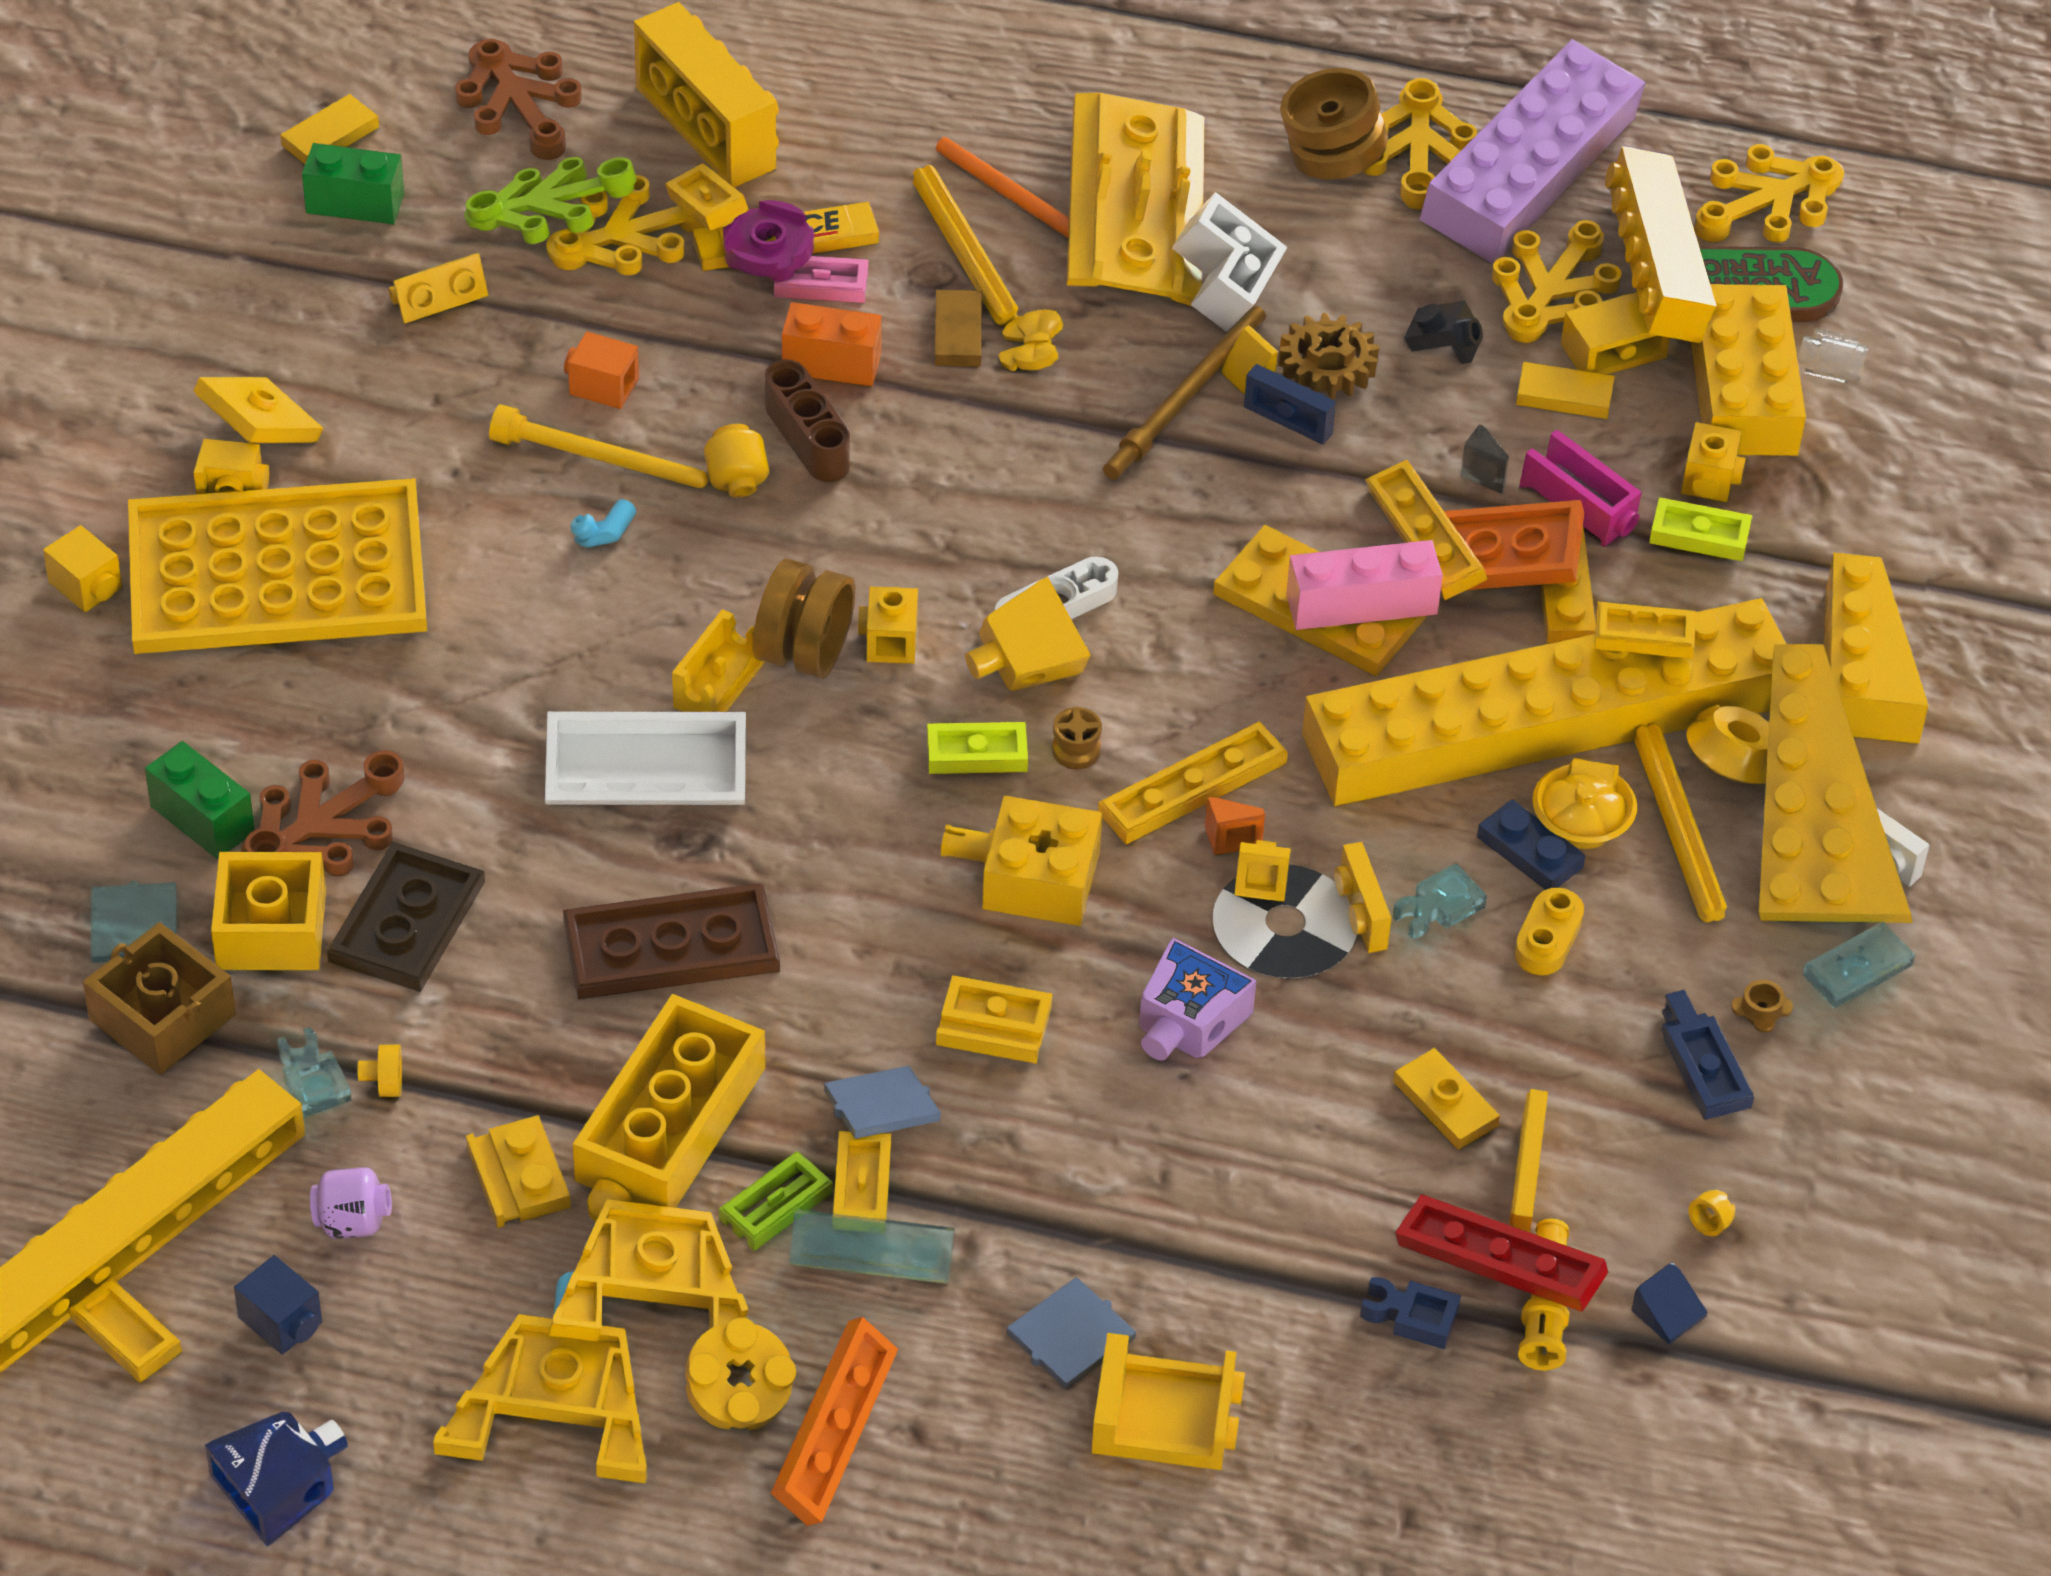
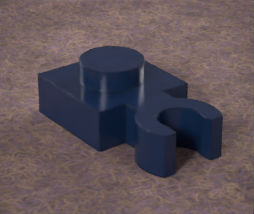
M1371 1277L1368 1295L1380 1298L1383 1301L1372 1302L1363 1299L1360 1311L1361 1318L1372 1323H1382L1387 1320L1395 1321L1394 1335L1445 1349L1460 1307L1461 1295L1414 1281H1409L1406 1292L1397 1290L1387 1279Z

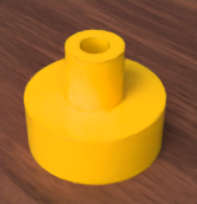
M400 1044L379 1045L378 1060L358 1061V1081H378L379 1097H401L402 1050Z

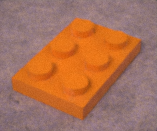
M1581 500L1444 511L1484 567L1487 576L1486 581L1468 590L1576 582L1584 522V509Z

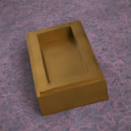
M936 290L935 366L981 367L982 291Z

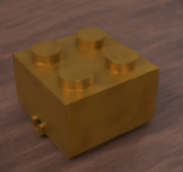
M158 922L129 946L124 943L118 944L111 953V960L82 981L89 1020L159 1075L236 1015L231 976L161 922ZM121 951L125 954L123 958L119 956Z

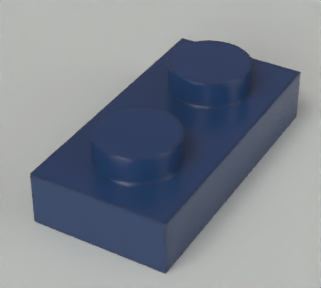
M1258 364L1246 375L1244 408L1322 445L1333 434L1336 401Z
M1513 799L1478 825L1477 838L1545 890L1558 888L1584 868L1586 855L1566 839L1547 829L1536 816Z

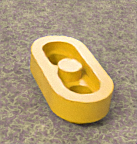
M1550 888L1542 891L1536 897L1516 940L1514 955L1516 962L1523 970L1535 975H1549L1558 971L1563 966L1582 926L1584 904L1577 894L1564 888Z

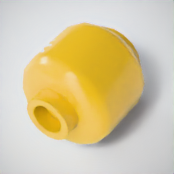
M729 424L716 429L712 434L713 437L704 446V455L712 486L720 491L729 492L731 497L737 498L755 493L757 490L756 486L766 480L770 471L762 436L756 431L750 430L745 424Z

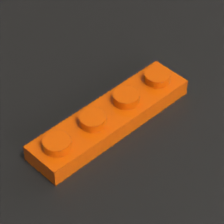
M864 1317L847 1322L770 1493L807 1526L823 1521L898 1351V1348Z

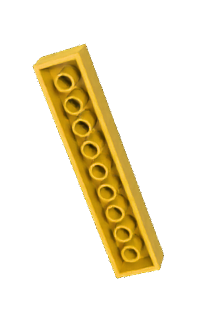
M1759 598L1696 612L1695 646L1692 659L1594 649L1595 634L1308 695L1305 701L1302 736L1335 807L1634 741L1637 735L1636 729L1642 725L1656 724L1661 728L1663 734L1685 730L1696 721V717L1700 712L1718 704L1721 707L1734 706L1757 713L1770 711L1774 644H1786L1764 600Z

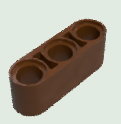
M786 359L770 364L765 372V409L767 414L815 479L823 482H834L844 478L850 468V432L848 427L804 366L799 362Z

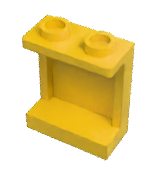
M1107 1333L1093 1423L1091 1453L1222 1470L1224 1449L1235 1450L1239 1424L1238 1417L1229 1416L1230 1404L1241 1405L1245 1372L1235 1371L1237 1352L1226 1350L1223 1366L1128 1354V1335Z

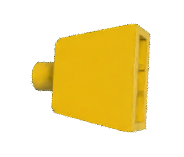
M1045 577L990 613L984 619L979 631L984 645L966 652L965 661L975 679H980L998 671L1006 687L1011 691H1016L1080 674L1084 671L1091 655L1049 577Z

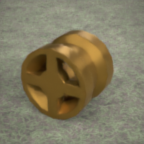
M1072 707L1061 711L1055 717L1052 754L1060 765L1068 769H1085L1095 764L1100 758L1102 722L1095 712L1087 708Z

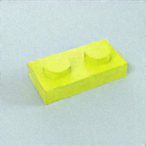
M1659 497L1649 543L1743 562L1752 515Z
M1026 722L927 724L929 774L1028 772Z

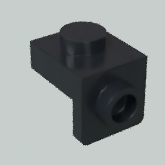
M1464 300L1440 305L1429 304L1418 308L1404 339L1411 352L1452 346L1461 364L1472 362L1482 341L1483 331L1479 320L1473 316Z

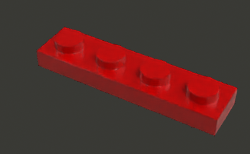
M1423 1194L1419 1196L1395 1232L1398 1245L1580 1312L1584 1311L1608 1274L1606 1260Z

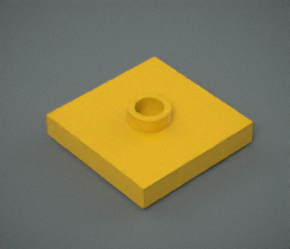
M199 377L193 390L196 396L249 443L318 442L323 431V427L266 377Z

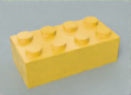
M680 2L635 20L636 88L708 165L734 188L777 169L776 149L779 147V140L776 134V116L779 113V109L772 93L767 90L764 91L753 79L747 67L744 65L740 66L728 53L725 45L720 40H715L704 28L701 20L696 15L692 16Z
M1710 284L1716 307L1702 342H1691L1701 423L1742 431L1737 455L1798 456L1806 413L1786 285Z
M672 994L573 1142L575 1182L593 1188L599 1179H608L624 1187L631 1194L634 1203L676 1208L764 1072L765 1030Z

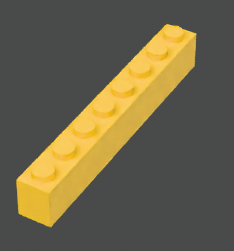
M257 1069L243 1081H237L232 1084L224 1096L207 1109L193 1114L181 1129L164 1142L154 1144L143 1158L125 1172L112 1176L104 1188L83 1204L73 1206L61 1221L44 1234L30 1239L22 1251L0 1267V1373L71 1318L69 1312L71 1306L109 1278L118 1282L304 1137L305 1128L302 1104L264 1072Z

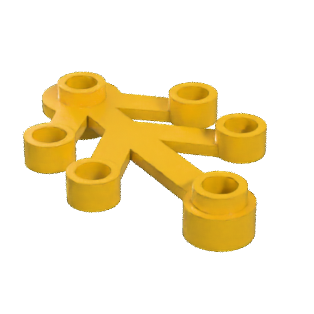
M1425 78L1410 80L1399 94V104L1381 114L1387 136L1390 128L1410 117L1411 126L1388 139L1386 150L1378 161L1363 171L1371 176L1381 175L1387 169L1388 160L1410 148V169L1402 176L1400 197L1412 209L1423 208L1428 185L1435 178L1432 173L1428 172V149L1449 164L1477 135V129L1472 124L1462 122L1442 106L1443 97L1438 85ZM1429 119L1450 133V143L1429 127Z
M1756 144L1748 149L1746 167L1751 172L1757 174H1764L1769 171L1791 177L1782 180L1739 172L1735 162L1728 159L1717 160L1712 164L1710 182L1715 187L1721 189L1733 187L1754 191V193L1728 204L1719 201L1705 203L1697 211L1694 231L1702 240L1708 242L1723 241L1730 234L1732 221L1773 204L1771 214L1765 218L1763 236L1771 242H1784L1789 238L1792 225L1789 214L1793 195L1803 191L1809 194L1808 198L1804 199L1801 203L1799 220L1805 226L1819 227L1826 220L1828 206L1825 203V197L1833 194L1842 184L1844 177L1843 167L1837 161L1827 156H1814L1803 162L1775 157L1774 151L1769 146L1763 144Z
M636 175L637 180L634 184V190L629 195L622 197L605 227L593 231L588 229L579 233L570 232L568 228L559 230L548 238L546 250L553 264L563 270L579 269L588 261L616 269L618 273L630 276L641 271L642 252L657 256L666 263H675L684 257V239L679 234L664 233L658 238L644 234L677 224L683 230L691 233L692 229L703 228L704 226L679 205L632 219L639 206L646 203L650 198L648 179ZM605 191L580 197L581 204H586L590 207L594 222L597 217L603 216L608 211V196ZM614 244L621 247L616 251H612L602 246Z
M1582 220L1569 230L1566 250L1549 273L1539 255V235L1529 230H1522L1514 235L1512 253L1521 260L1535 290L1528 300L1518 283L1520 274L1519 262L1510 257H1501L1494 261L1492 280L1496 285L1500 286L1509 305L1503 314V325L1506 328L1507 334L1513 340L1522 343L1534 342L1541 337L1549 324L1564 322L1566 311L1602 302L1597 292L1611 294L1620 288L1622 272L1619 267L1610 263L1598 265L1595 268L1594 275L1568 279L1581 261H1593L1601 256L1604 233L1597 223L1590 220ZM1575 296L1574 303L1548 307L1552 300Z

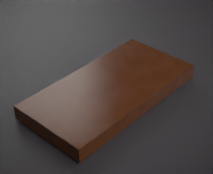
M763 883L563 910V922L578 1000L780 972V958Z

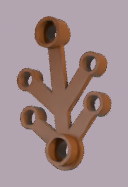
M485 39L474 44L469 50V63L474 69L468 79H463L456 84V102L464 108L477 107L482 103V90L487 81L495 79L498 82L488 104L479 107L474 112L476 131L483 135H492L499 132L502 127L501 118L511 101L531 129L529 136L532 154L544 160L560 157L566 150L565 131L557 121L546 119L531 97L557 102L558 105L566 108L575 107L582 101L580 82L572 78H565L559 80L556 84L516 76L512 70L537 74L542 80L554 81L563 74L562 57L555 52H543L537 58L512 53L511 47L508 44L496 39Z
M386 750L370 754L363 764L365 777L320 805L321 794L330 785L329 768L326 763L320 760L306 761L299 768L301 794L296 822L280 832L281 818L285 817L291 810L289 792L280 785H271L264 788L259 796L262 812L260 828L252 831L247 836L242 845L241 852H322L324 870L332 876L348 874L354 866L353 852L348 844L333 842L326 847L299 844L311 837L363 839L364 845L372 850H383L390 846L393 841L391 822L387 818L373 816L366 820L340 819V817L375 794L390 796L396 793L402 786L405 778L401 757L392 751ZM311 775H320L318 778H308ZM273 800H280V801H281V802L278 803V804H270V803H269V802H271V801H273ZM375 831H382V832H384V833H382V834H380V835H372V834H371L372 832H375ZM335 857L344 858L341 861H332V859Z

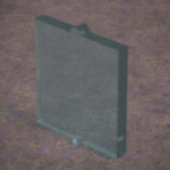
M131 881L129 885L92 887V963L108 962L111 960L113 949L118 944L124 943L129 946L158 922H161L177 934L176 882L139 884L137 881ZM121 951L119 956L123 958L125 954Z

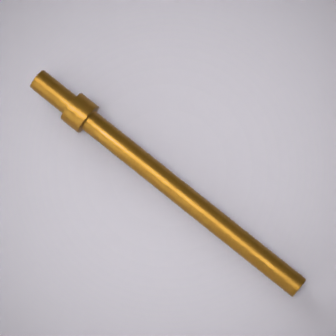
M1253 306L1139 428H1133L1119 443L1120 449L1103 466V472L1108 478L1112 480L1118 479L1133 461H1141L1152 449V441L1224 364L1243 328L1249 325L1256 330L1266 319V313L1261 307Z

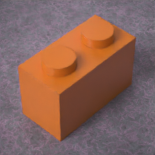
M791 302L782 331V360L799 362L805 367L812 378L873 387L881 358L882 315Z

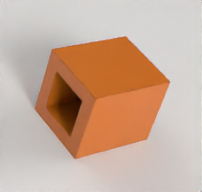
M586 331L577 348H570L565 359L564 373L569 375L570 395L622 409L639 380L638 346Z

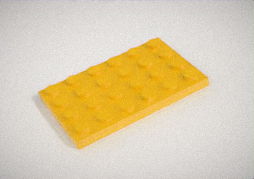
M416 478L128 499L131 621L134 654L427 632Z

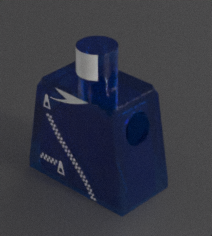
M283 1411L205 1444L210 1476L266 1546L274 1543L331 1495L334 1487L331 1464L328 1459L348 1448L346 1437L334 1420L330 1419L307 1433L291 1413Z

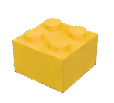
M219 852L211 927L215 963L222 970L320 969L326 899L322 852Z

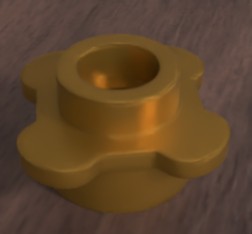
M1769 980L1751 982L1745 988L1743 997L1734 998L1731 1004V1010L1735 1015L1744 1016L1754 1025L1757 1031L1763 1033L1771 1032L1774 1029L1775 1022L1781 1017L1789 1016L1793 1009L1791 1000L1785 997L1781 987Z

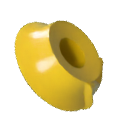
M1718 704L1700 712L1696 717V721L1688 727L1686 733L1688 744L1695 756L1709 769L1730 780L1745 784L1766 783L1769 722L1757 712L1734 706L1721 707Z
M1574 758L1570 764L1557 767L1546 773L1538 781L1533 792V807L1541 823L1551 832L1566 839L1579 849L1596 848L1620 836L1629 829L1637 814L1635 794L1629 784L1619 776L1618 765Z

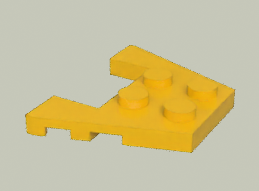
M606 1199L577 1267L569 1280L563 1298L555 1311L549 1328V1336L597 1341L602 1328V1296L708 1309L709 1329L718 1324L729 1323L735 1318L747 1319L748 1306L743 1294L737 1293L731 1278L732 1265L711 1212Z
M518 1314L484 1363V1372L471 1391L466 1390L456 1404L455 1414L446 1427H440L433 1441L434 1454L483 1461L495 1414L604 1428L596 1462L597 1477L646 1484L647 1465L643 1450L625 1329L602 1326L597 1341L549 1336L551 1318Z

